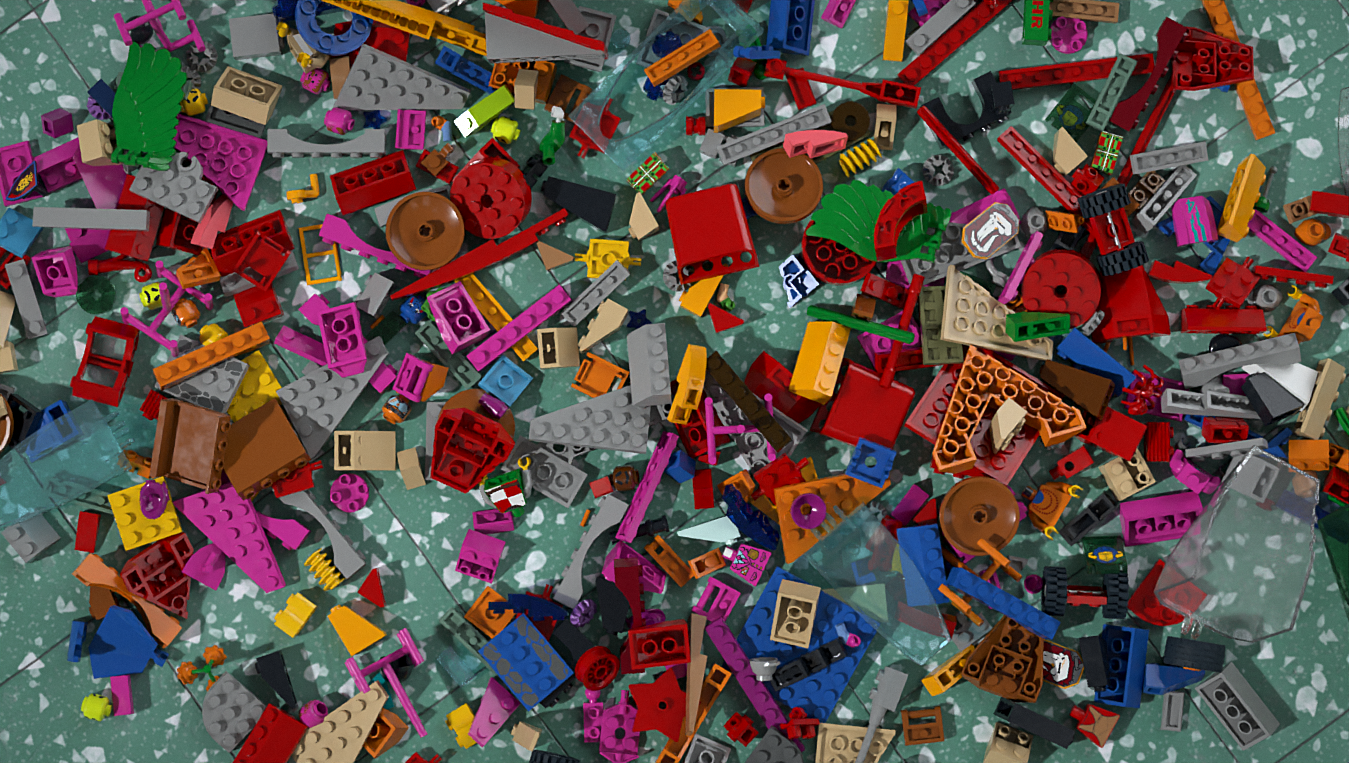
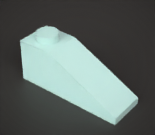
M733 514L677 532L678 536L726 542V545L737 542V537H740Z

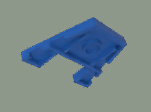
M1209 196L1206 199L1210 201L1217 229L1224 208ZM1172 216L1156 224V227L1168 238L1175 232ZM1218 235V240L1215 242H1202L1211 250V253L1198 267L1213 277L1230 240Z

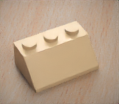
M228 66L214 86L211 106L266 125L273 114L282 85Z

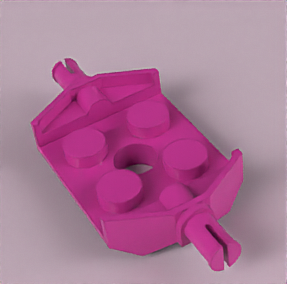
M621 690V700L617 704L603 709L598 753L612 763H627L639 758L640 732H632L637 709L629 705V690ZM622 727L625 734L622 738L618 739L615 737V730Z

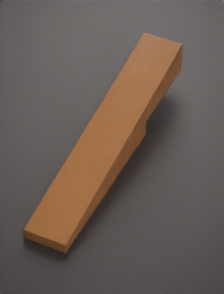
M693 613L688 618L691 663H687L685 735L691 736L694 732L707 656L700 654L707 617Z

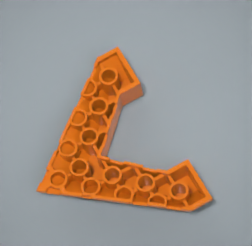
M970 344L932 455L939 472L955 474L972 469L977 458L970 440L985 409L989 406L998 410L1008 397L1027 411L1024 417L1027 420L1025 424L1039 431L1045 447L1062 443L1082 432L1087 427L1077 408L1068 406L1059 397L1049 391L1048 393L1037 387L1038 385L1011 368H1006L1001 362L991 356L982 354L977 351L976 347Z

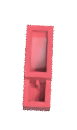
M829 130L797 131L785 134L783 148L789 158L807 153L811 159L845 149L848 135Z
M224 194L216 199L208 208L193 234L191 244L213 249L217 232L225 233L233 202Z

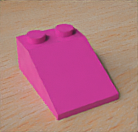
M461 281L427 297L442 339L452 354L484 339L489 333L490 328Z
M619 540L605 558L602 570L604 577L608 581L615 583L614 559L638 557V565H642L643 576L639 577V583H643L645 591L661 594L667 574Z

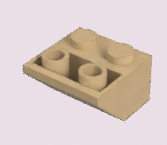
M97 119L77 125L82 163L91 166L123 164V162H119V164L111 162L112 152L117 148L114 125Z
M577 328L537 329L541 370L580 367Z
M1009 397L997 410L989 425L992 450L995 454L1000 449L1003 451L1011 442L1010 440L1017 436L1027 421L1024 419L1027 411Z
M1138 448L1131 461L1116 457L1098 467L1116 501H1121L1156 482Z
M996 722L986 748L983 763H1028L1034 735Z

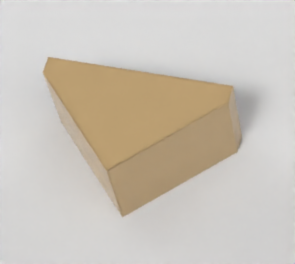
M519 69L514 84L515 108L535 109L539 71Z
M8 340L4 342L3 348L0 349V374L19 371L14 344Z
M416 447L397 452L400 472L407 490L426 485Z

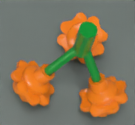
M217 645L205 648L203 657L208 665L197 669L191 661L187 663L182 662L181 666L177 668V678L184 685L193 684L194 679L198 677L197 673L204 672L210 677L206 687L208 692L211 686L220 678L217 675L213 676L211 666L223 665L224 660L227 658L224 654V649L218 648Z

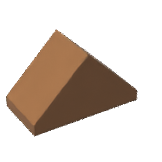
M540 241L537 243L547 272L573 263L575 259L573 256Z

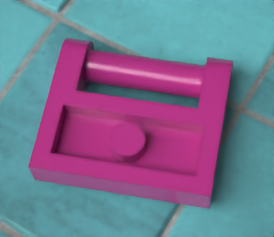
M406 353L392 389L412 401L420 402L422 389L429 371L432 372L434 366L412 354ZM420 370H421V373H420V375H419L418 381H417L416 386H415V388H414L416 379H417L418 374H419V372H420Z
M710 576L707 580L709 582L697 605L693 606L691 611L698 615L706 616V619L711 622L720 617L726 622L741 593ZM715 586L720 588V591L707 613L703 608Z

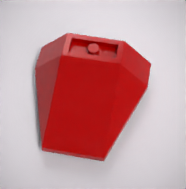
M1187 27L1186 32L1188 35L1183 44L1179 42L1176 48L1178 53L1175 59L1171 60L1172 87L1175 90L1198 91L1254 80L1252 46L1195 27Z
M1143 265L1108 276H1102L1100 271L1101 296L1096 312L1099 310L1103 311L1104 317L1097 328L1091 333L1093 343L1112 342L1117 338L1151 335V337L1171 335L1168 314Z
M765 351L752 363L744 380V384L750 391L764 400L766 394H771L772 406L797 423L810 417L821 404L788 391L793 374Z

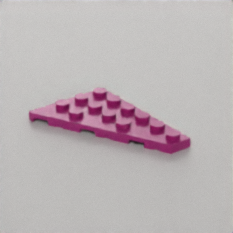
M178 114L176 119L179 120V125L174 128L178 133L173 139L177 143L174 148L178 152H187L189 154L187 160L192 163L191 158L195 156L203 167V175L240 210L245 211L267 151V140Z
M231 481L221 484L219 492L205 494L206 490L173 501L174 506L266 593L286 586L251 498L243 501L237 494Z

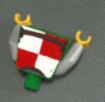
M526 457L527 465L525 466L522 464V459L519 458L518 465L522 468V471L516 469L488 479L487 475L483 477L482 481L478 484L486 504L495 509L497 508L500 513L512 511L514 517H520L524 514L523 506L527 504V498L530 497L532 489L531 471L528 470V467L531 465L529 457Z

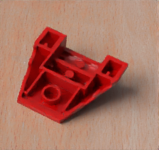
M373 20L370 35L364 44L406 62L410 35L412 34ZM352 21L336 23L334 36L346 33L350 29ZM361 46L349 54L331 57L349 56L350 66L352 67Z
M465 407L443 410L435 425L430 478L466 494L481 482L483 477L494 471L496 466L507 460L515 442L500 423Z

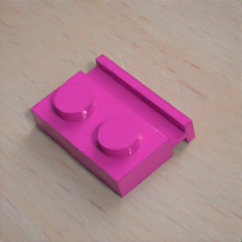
M398 109L396 149L424 151L426 111Z

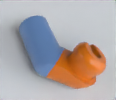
M442 116L433 117L431 124L443 132V141H453L451 123Z

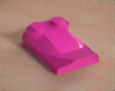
M1005 188L951 213L952 215L949 220L951 223L968 224L994 202L1008 204L1019 219V225L1021 224L1018 212Z
M352 302L317 311L328 369L335 371L342 378L363 373L367 355L359 320L360 313L356 303Z

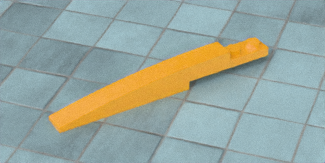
M321 0L429 40L430 36L487 57L486 34L475 31L474 25L398 0Z

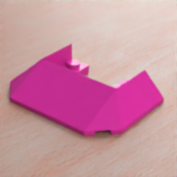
M79 137L33 158L37 163V173L41 175L48 193H52L83 178L96 209H117L127 175L123 165L91 166L82 163ZM65 228L71 241L69 244L81 263L109 251L105 249L110 230Z

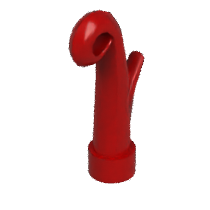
M122 254L106 260H88L89 275L135 269L134 277L138 282L142 283L147 282L152 276V270L149 265L140 261L123 260L127 256ZM142 270L146 272L144 276L139 275Z

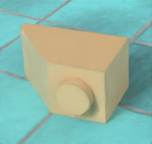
M877 104L873 141L878 149H893L896 105Z

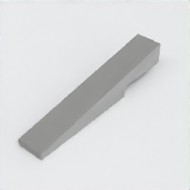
M34 207L32 226L90 230L149 231L150 212L148 210Z
M1169 388L1161 396L1162 413L1260 419L1247 396L1209 390L1202 394Z

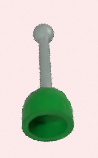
M1275 166L1270 168V176L1263 196L1259 197L1258 202L1253 207V209H1257L1260 212H1268L1270 202L1266 197L1273 176L1277 173Z

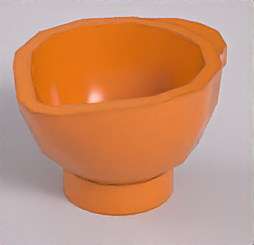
M1310 218L1301 222L1294 233L1303 244L1315 246L1329 238L1331 228L1328 224L1322 223L1318 219Z

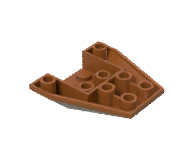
M1004 615L968 656L961 676L977 688L1011 701L1036 703L1043 685L1044 639Z

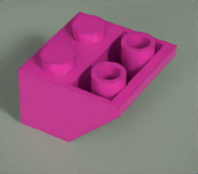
M469 529L463 541L455 571L492 584L506 542Z

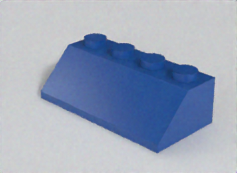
M771 0L766 45L773 46V50H780V53L809 56L815 0Z
M1076 328L1071 329L1070 333H1067L1055 348L1060 358L1065 361L1068 359L1073 363V368L1112 380L1116 386L1111 398L1113 396L1119 397L1124 392L1122 391L1123 387L1127 388L1136 378L1135 375Z
M934 522L896 528L908 607L949 602V598L938 590L939 586L946 582L938 524Z
M1103 624L1102 638L1107 643L1111 688H1106L1105 692H1095L1094 702L1140 708L1149 630Z

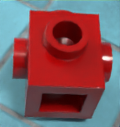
M1086 164L1082 169L1078 167L1071 177L1074 180L1071 182V185L1084 196L1094 192L1105 178L1096 169Z
M738 712L724 725L729 731L726 735L734 742L738 740L745 747L759 732L752 726L753 721L746 714L742 717Z

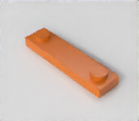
M711 29L645 68L644 71L653 86L656 87L721 45Z

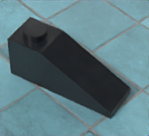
M282 651L256 658L255 668L257 673H261L262 678L292 709L297 708L298 703Z

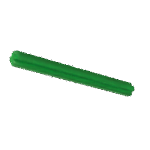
M810 305L807 308V315L828 322L833 321L846 327L911 344L914 341L915 335L912 332Z

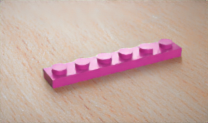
M662 432L615 538L632 543V540L636 537L637 529L645 517V511L653 499L654 491L661 481V476L669 463L671 453L676 448L678 435Z

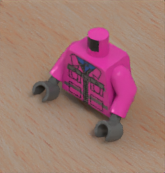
M1181 438L1175 444L1176 450L1170 461L1173 475L1197 494L1201 492L1206 494L1213 493L1225 475L1221 470L1223 466L1219 467L1213 477L1184 456L1183 452L1191 446V443L1188 442L1185 445L1183 443L1184 438Z

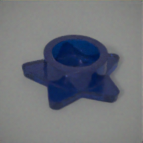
M380 110L363 112L366 118L364 128L380 129L381 124L387 121L386 117L380 115Z
M645 309L639 313L629 311L631 320L627 324L628 328L638 329L646 324H652L646 318Z

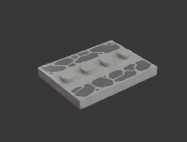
M180 335L177 341L179 355L173 357L170 354L166 363L200 349L204 345ZM232 357L194 374L181 383L163 390V392L188 403L226 414L249 365ZM156 382L154 387L161 390L158 382Z

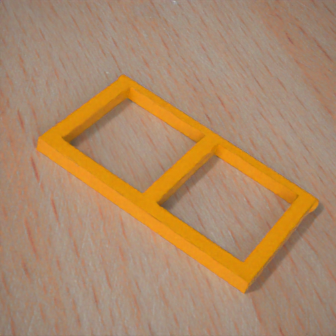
M323 224L299 228L307 285L342 281L337 243L334 242L333 250L309 254L306 252L303 231L321 229ZM334 254L337 277L311 281L307 258Z

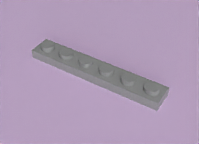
M825 104L717 146L716 149L724 166L784 142L785 134L814 130L832 121Z

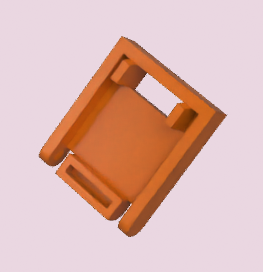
M587 352L586 356L593 360L592 362L586 359L583 360L574 378L575 381L581 384L580 386L573 383L571 385L572 388L595 398L608 392L615 377L621 379L617 390L623 388L630 372Z

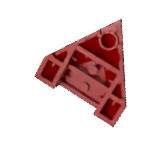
M182 532L158 540L129 559L119 575L129 592L187 619L188 611H186L190 595L191 577L182 573V570L193 555L194 549L187 535Z

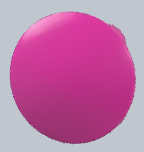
M1059 17L1050 27L1052 29L1050 43L1061 53H1075L1087 41L1086 24L1081 19Z
M352 473L343 474L331 486L330 499L341 511L356 512L362 509L368 501V485L359 475Z

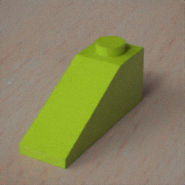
M503 85L464 112L454 122L464 137L474 135L515 102V98L506 85Z

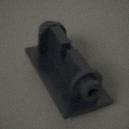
M537 153L527 160V166L522 171L528 186L530 185V189L537 182L533 174L541 177L548 168L543 163V156Z

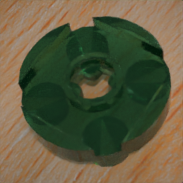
M93 275L87 277L79 284L76 300L87 313L100 315L113 308L116 301V290L113 283L105 277ZM98 290L101 293V297L95 301L91 294Z

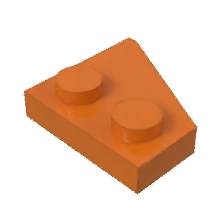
M207 248L202 249L200 255L196 258L193 256L188 260L187 264L182 265L176 271V276L183 289L220 281L221 277Z
M747 469L717 485L735 518L742 515L755 488V484Z

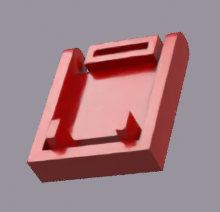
M257 231L232 271L266 292L291 254V251L288 250L285 256H283L281 253L285 247L264 235L261 241L258 240L261 232ZM247 266L264 276L261 282L244 272Z

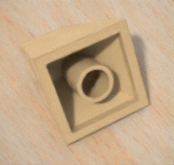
M1061 127L1054 135L1052 162L1054 163L1053 167L1060 174L1066 176L1088 156L1068 132Z
M640 192L635 197L629 221L630 228L628 229L632 238H637L638 241L659 231V225Z

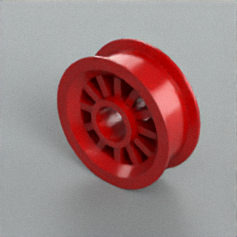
M595 646L587 650L579 658L575 666V676L580 682H583L588 690H601L608 686L617 676L620 668L619 659L611 654L607 647Z

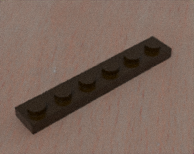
M717 351L711 354L706 360L707 371L778 453L792 441L791 437Z

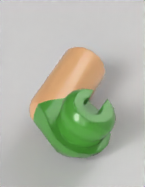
M720 283L717 302L723 310L732 311L735 308V303L727 295L729 285Z

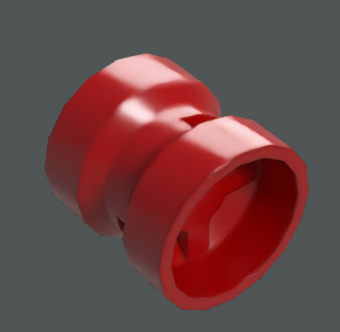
M686 116V136H692L693 134L705 136V116H699L698 118Z

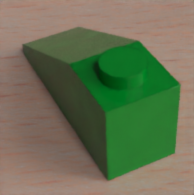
M1041 312L1007 314L1006 333L1014 342L1070 333V315Z

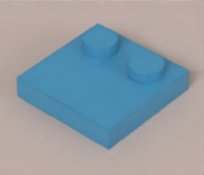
M8 208L0 219V247L23 258L43 230V227H33L32 219Z
M502 354L482 378L478 386L494 398L505 402L509 409L531 383L533 377Z

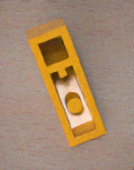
M888 0L883 60L902 62L909 0Z
M724 275L700 280L690 287L688 292L683 291L679 299L682 302L680 307L701 318Z
M972 644L935 668L921 680L931 696L944 693L962 678L961 673L966 660L975 649Z

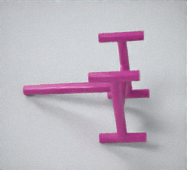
M142 0L147 14L126 24L121 13L114 14L115 22L126 46H130L133 43L128 31L149 22L164 45L160 49L166 48L169 52H172L193 41L199 52H203L206 49L196 24L192 19L187 21L191 34L171 43L163 31L159 16L175 9L179 20L186 19V14L180 0H171L170 3L158 9L154 8L151 0Z
M159 260L155 263L158 277L167 278L179 286L170 298L167 284L164 282L159 284L163 309L150 326L129 314L126 307L121 308L120 312L124 324L130 323L169 349L173 357H177L179 355L177 341L168 340L156 332V330L185 291L203 302L207 310L213 309V299L210 293L203 294L195 287L183 289L177 276L166 269L163 262Z
M768 393L764 396V405L773 416L772 395ZM711 397L705 399L708 462L713 465L716 463V434H741L759 431L753 424L714 427L713 400ZM767 441V458L770 461H774L776 459L775 449Z
M407 628L399 631L400 633L396 634L403 646L402 648L362 670L359 669L353 657L347 659L345 665L359 691H363L364 694L371 690L364 677L383 668L420 738L427 735V732L393 668L389 664L406 654L412 664H415L414 667L424 661Z

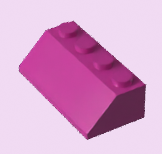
M1194 491L1120 503V522L1125 547L1202 535L1203 506L1199 495Z

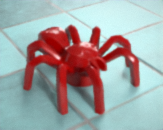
M1143 365V368L1151 374V377L1146 380L1143 374L1134 369L1133 372L1142 381L1137 382L1133 390L1125 387L1122 389V391L1136 396L1133 402L1121 401L1122 404L1129 405L1128 414H1145L1148 409L1152 410L1155 407V402L1150 397L1162 396V392L1158 388L1164 385V380L1154 374V371L1146 365ZM1154 378L1160 382L1159 385H1154L1152 382ZM1145 399H1147L1151 403V406L1146 404Z

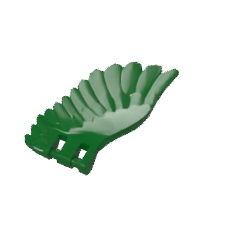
M136 42L129 46L127 63L113 102L112 118L117 148L112 152V163L119 164V162H123L125 165L130 166L143 165L144 168L156 171H167L170 169L168 164L173 161L171 157L176 153L173 148L177 142L173 139L178 133L174 128L179 125V120L176 117L182 111V106L179 103L185 96L182 88L187 82V73L181 71V60L176 57L172 58L171 53L166 48L156 51V48L150 43H145L143 47H140Z
M852 180L850 185H836L833 189L834 193L827 194L821 199V204L824 208L812 214L811 220L815 221V224L806 230V235L834 240L863 258L877 262L874 246L875 225L883 206L894 195L887 190L882 192L874 184L867 187L860 180ZM928 203V213L915 217L901 231L896 246L897 258L879 262L919 259L934 263L936 259L935 253L940 248L941 236L946 231L951 210L949 208L944 210L940 205L935 207L932 203ZM928 228L935 230L934 235L926 234ZM922 246L929 248L927 253H920Z

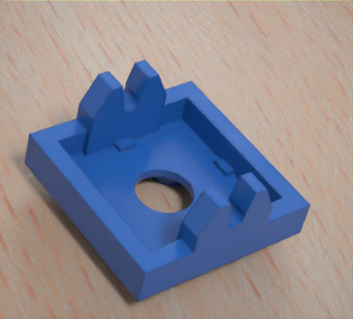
M859 437L845 475L882 488L885 480L889 477V471L892 470L897 451ZM872 456L876 459L877 462L874 467H867L865 465L867 457Z

